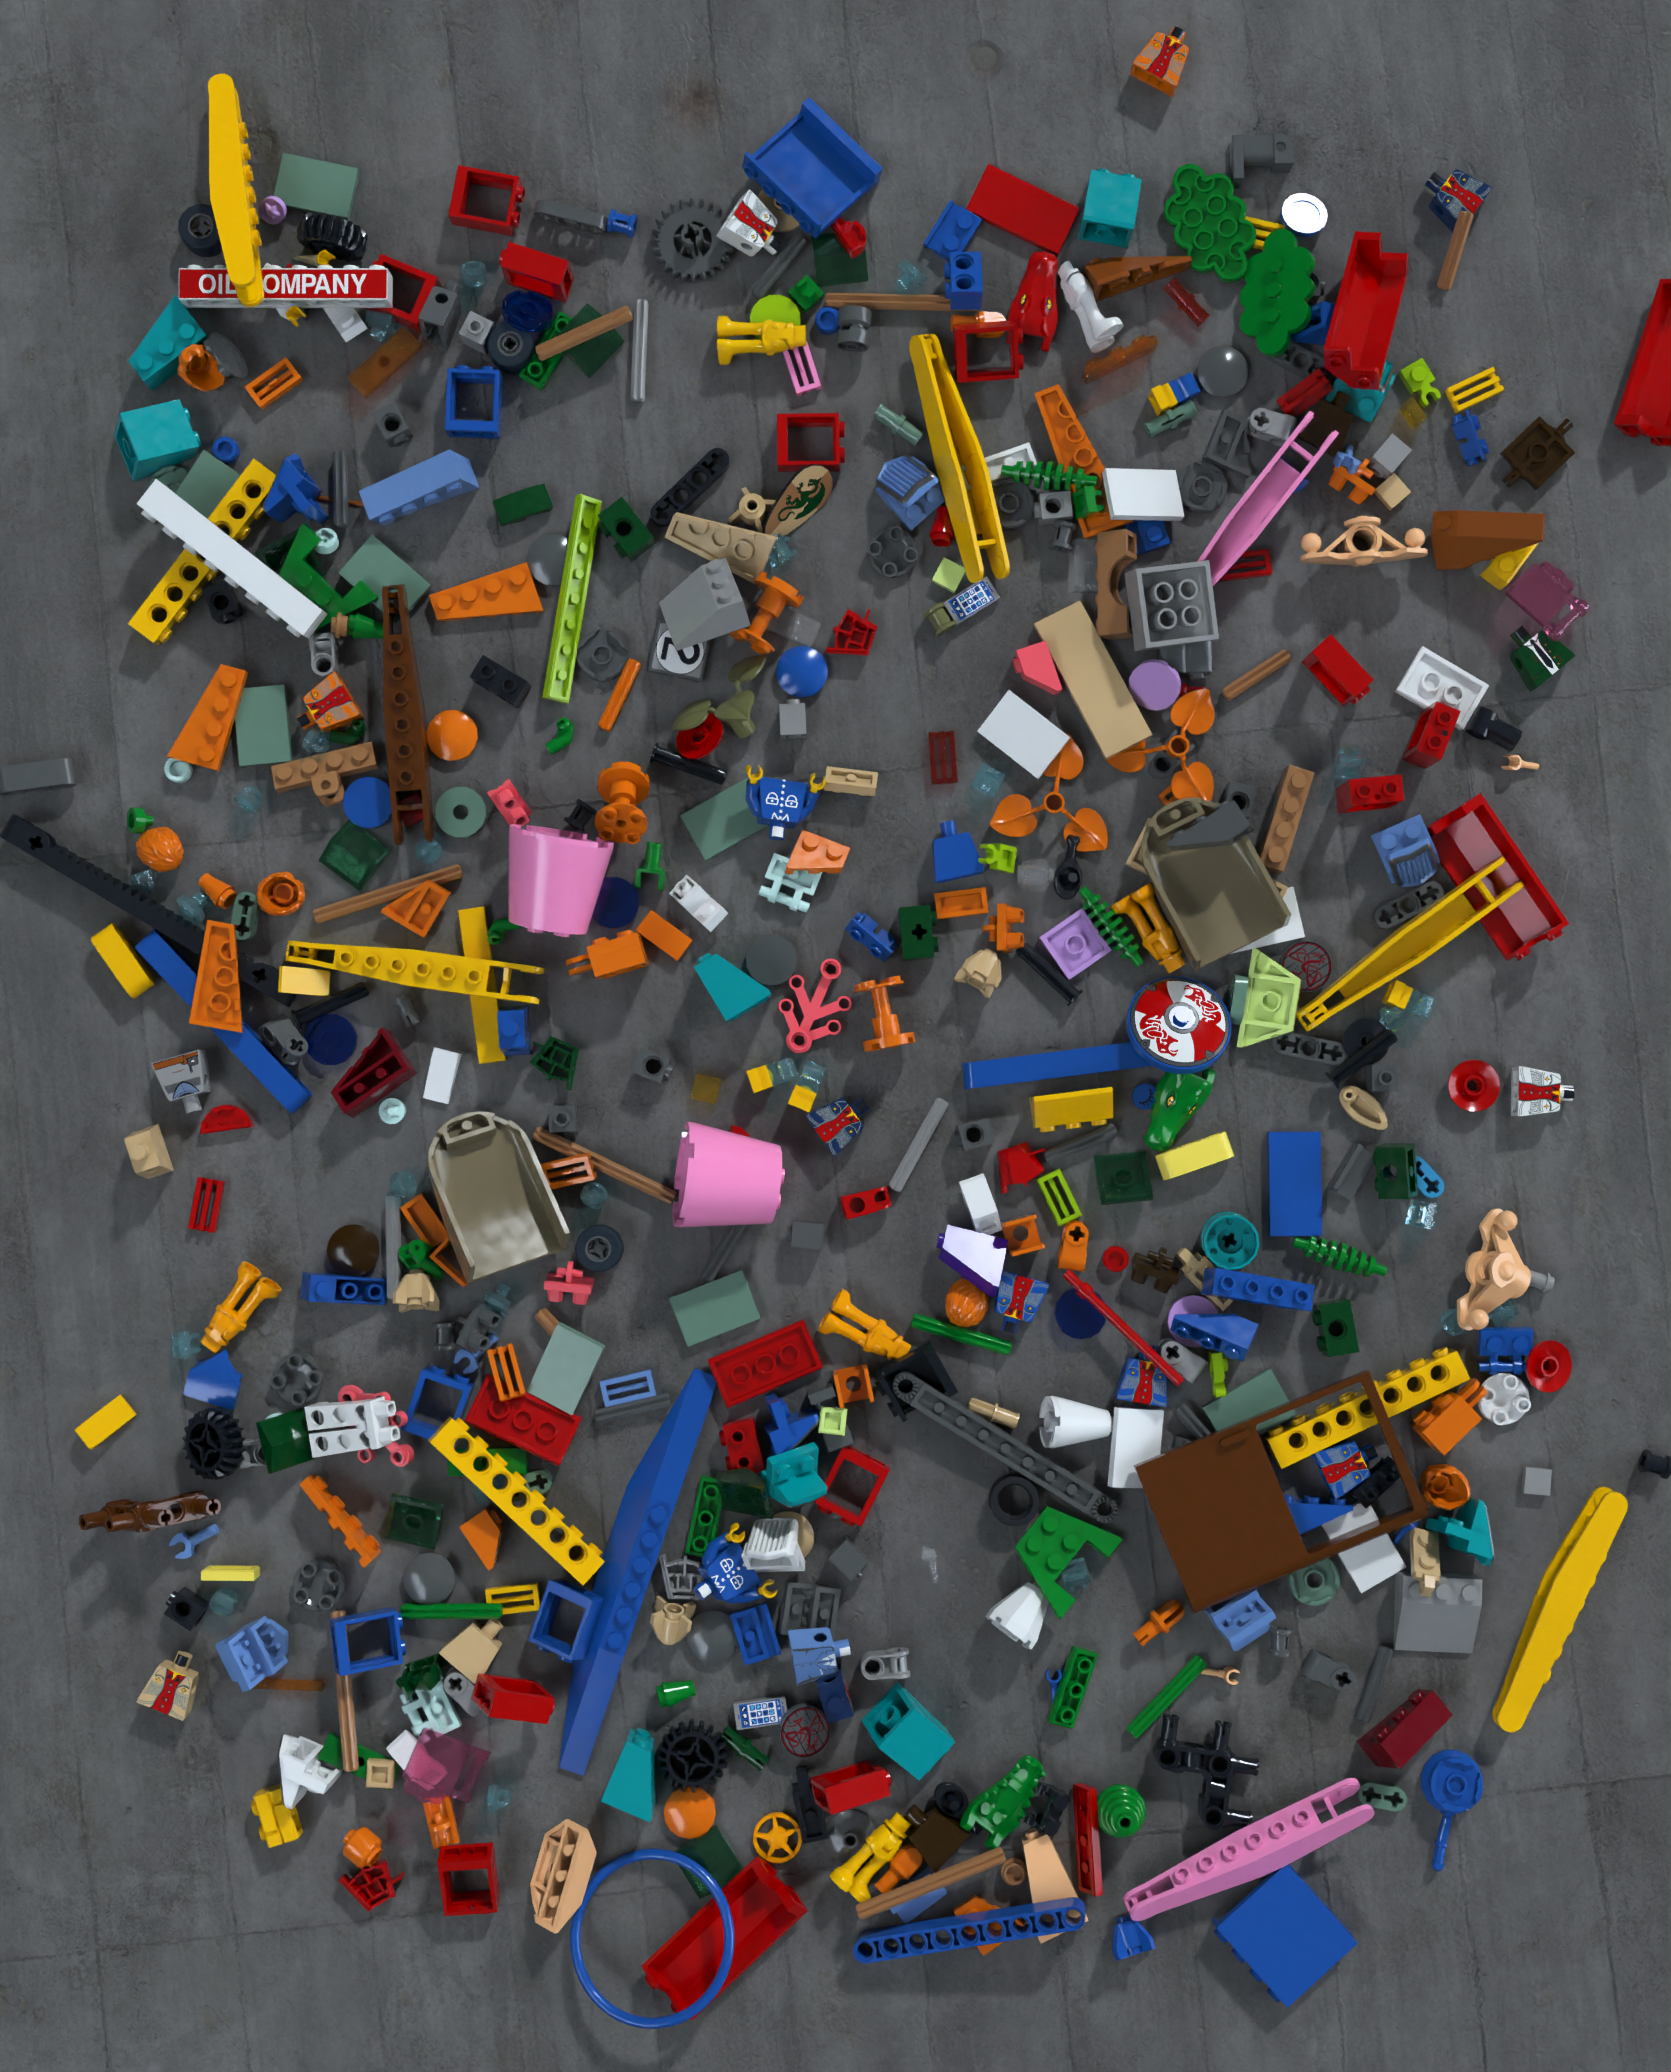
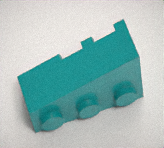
M175 294L128 362L143 382L153 391L178 373L177 368L181 352L192 344L204 345V341L208 339V336Z

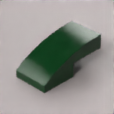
M545 483L516 491L492 502L501 526L525 521L529 516L549 512L553 509Z

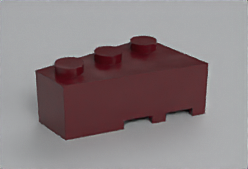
M383 1027L378 1030V1035L371 1044L364 1048L361 1052L362 1055L353 1067L350 1066L330 1092L343 1113L352 1118L418 1074L391 1032Z
M1418 1689L1408 1697L1407 1701L1356 1742L1375 1766L1401 1769L1453 1715L1433 1690Z

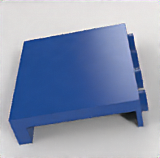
M810 97L802 103L800 113L752 155L746 152L742 165L745 174L762 186L765 194L771 198L773 197L781 205L782 210L787 215L794 217L799 222L802 230L810 233L815 239L879 182L883 169Z
M1290 1864L1268 1875L1219 1921L1216 1917L1212 1919L1216 1927L1214 1932L1224 1944L1228 1941L1234 1947L1231 1951L1241 1963L1246 1961L1251 1966L1249 1972L1259 1983L1264 1981L1269 1987L1267 1992L1276 2003L1282 2001L1287 2008L1358 1944L1351 1932Z

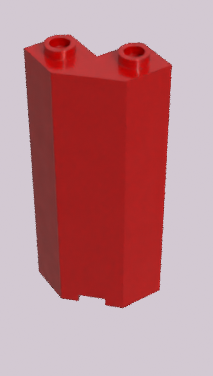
M1355 231L1324 345L1325 369L1351 388L1379 389L1408 275V253L1382 252L1381 232Z
M1660 279L1614 425L1626 436L1635 438L1637 434L1651 438V444L1670 447L1671 279Z
M1481 793L1426 827L1438 853L1440 864L1456 887L1502 855L1506 859L1505 863L1481 879L1491 895L1495 898L1517 881L1523 882L1524 887L1479 920L1506 961L1515 957L1517 960H1520L1531 953L1529 948L1537 942L1545 939L1551 942L1563 934L1561 929L1567 926L1569 922ZM1475 885L1463 892V895L1475 911L1487 904Z
M758 1856L721 1889L727 1899L733 1918L734 1954L727 1978L709 2005L808 1911L789 1883L785 1886L777 1877L776 1869ZM714 1897L641 1965L646 1974L645 1980L647 1984L654 1990L657 1988L667 1993L672 2002L670 2007L674 2013L687 2008L698 2000L708 1989L718 1972L724 1948V1929L720 1910ZM700 2013L689 2020L693 2021Z

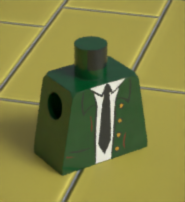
M1522 625L1510 635L1519 646L1510 655V659L1530 692L1539 687L1575 657L1572 651L1545 629L1531 636Z

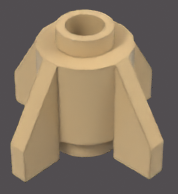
M744 487L741 489L744 497L739 503V509L728 518V522L730 525H733L743 520L748 525H755L757 532L762 533L761 522L764 520L766 512L771 510L776 500L763 499L760 495L749 493L748 489Z
M990 949L978 950L977 953L965 960L954 979L956 982H968L973 987L980 989V992L986 998H990L994 987H998L1002 979L1001 962L998 955Z
M410 1270L409 1274L404 1275L393 1292V1304L399 1305V1312L404 1313L411 1309L439 1311L440 1300L430 1281V1275L425 1274L424 1270Z
M661 1595L656 1596L654 1605L656 1613H652L650 1620L654 1633L663 1644L673 1645L678 1643L691 1630L692 1621L690 1619L695 1612L696 1604L690 1602L681 1606L676 1603H668Z

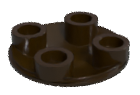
M356 1224L343 1226L336 1230L329 1239L327 1245L328 1260L337 1272L345 1276L366 1274L374 1267L378 1260V1238L364 1226Z

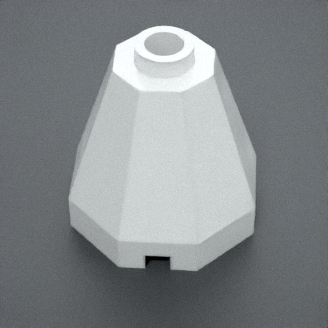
M1036 1581L1033 1583L1025 1582L994 1605L985 1617L988 1620H992L991 1623L1012 1640L1017 1642L1020 1639L1023 1642V1647L1032 1649L1039 1637L1048 1600H1045Z

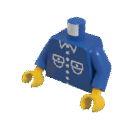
M747 765L745 772L749 779L746 782L745 801L752 814L757 817L758 824L770 826L769 839L784 840L785 828H794L797 823L803 822L814 809L820 793L818 790L824 788L826 784L825 776H823L821 783L815 784L813 782L815 773H812L810 776L811 787L808 788V783L762 777L763 770L760 765H758L757 773L750 774L751 766Z
M738 1523L731 1525L729 1533H723L707 1545L702 1557V1564L698 1568L704 1580L694 1587L695 1593L701 1600L713 1594L717 1600L726 1601L727 1603H747L762 1598V1595L772 1598L777 1594L778 1590L770 1592L766 1589L767 1585L774 1583L773 1579H767L763 1586L760 1587L758 1584L761 1583V1580L755 1570H747L741 1557L743 1550L739 1545L744 1540L745 1531L739 1535L733 1533L739 1528Z

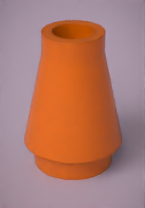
M209 873L202 875L198 881V885L205 891L216 907L227 909L234 903L237 897L234 887L211 876Z

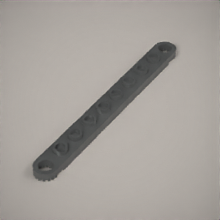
M901 1372L894 1377L892 1388L895 1395L912 1407L1082 1512L1095 1518L1097 1521L1108 1523L1116 1517L1118 1513L1117 1504L1106 1493L909 1372ZM902 1379H908L912 1381L913 1388L911 1391L903 1393L898 1389L899 1382ZM1102 1502L1111 1504V1511L1107 1515H1100L1097 1512V1508Z

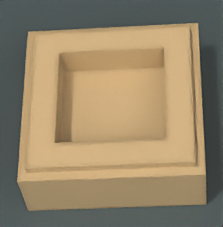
M1393 473L1376 488L1374 493L1391 511L1411 491Z
M369 1758L367 1760L366 1787L393 1788L395 1759Z

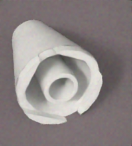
M1054 1395L1045 1396L1041 1403L1039 1418H1044V1427H1039V1433L1045 1448H1057L1108 1437L1110 1432H1112L1113 1416H1110L1108 1410Z

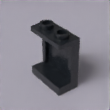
M930 1341L875 1371L879 1379L875 1382L882 1396L888 1395L891 1402L887 1403L894 1417L899 1415L903 1422L908 1420L906 1415L916 1408L895 1395L892 1382L897 1374L909 1372L942 1393L947 1392L949 1397L958 1393ZM902 1379L898 1384V1389L903 1393H907L913 1388L912 1381L908 1379Z

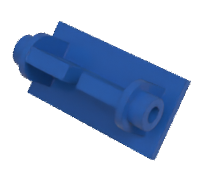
M1467 409L1465 410L1466 417L1463 418L1462 414L1452 417L1453 423H1451L1457 441L1464 438L1468 440V442L1459 445L1464 463H1467L1468 467L1478 464V458H1482L1484 462H1487L1485 454L1490 452L1485 438L1481 440L1479 438L1477 430L1481 429V425L1477 415H1471V412Z
M858 912L845 930L849 932V935L855 941L861 942L867 947L874 957L885 962L899 946L895 942L896 939L883 928L878 934H875L873 931L877 928L878 924L866 913Z

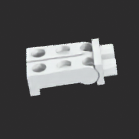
M385 1397L360 1401L318 1402L304 1407L308 1431L319 1430L309 1434L313 1458L369 1448L371 1450L378 1449L400 1439L399 1428L397 1425L389 1426L388 1417L395 1415V1402L385 1400ZM316 1410L318 1411L320 1422L318 1424L314 1420V1413ZM322 1437L324 1446L322 1450L318 1446V1439Z

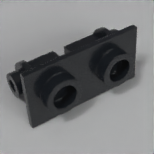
M1389 1456L1385 1459L1381 1458L1369 1470L1372 1475L1350 1490V1493L1359 1500L1365 1509L1400 1478L1395 1462Z

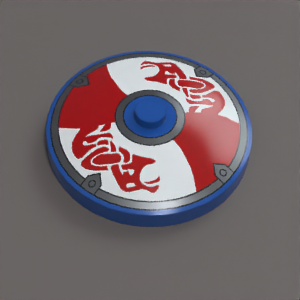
M1170 976L1153 980L1136 993L1127 1011L1126 1030L1133 1048L1146 1062L1166 1072L1190 1074L1212 1066L1222 1056L1231 1036V1019L1221 998L1209 987L1190 978Z

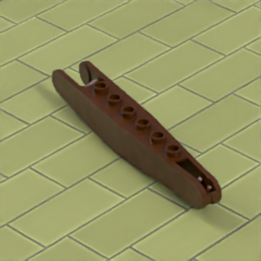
M404 584L383 586L384 724L394 841L396 845H402L404 841L401 812L423 810L424 836L427 843L434 842L429 747L426 735L427 723L409 618L407 592ZM400 615L403 634H393V616ZM421 790L422 803L400 805V791Z

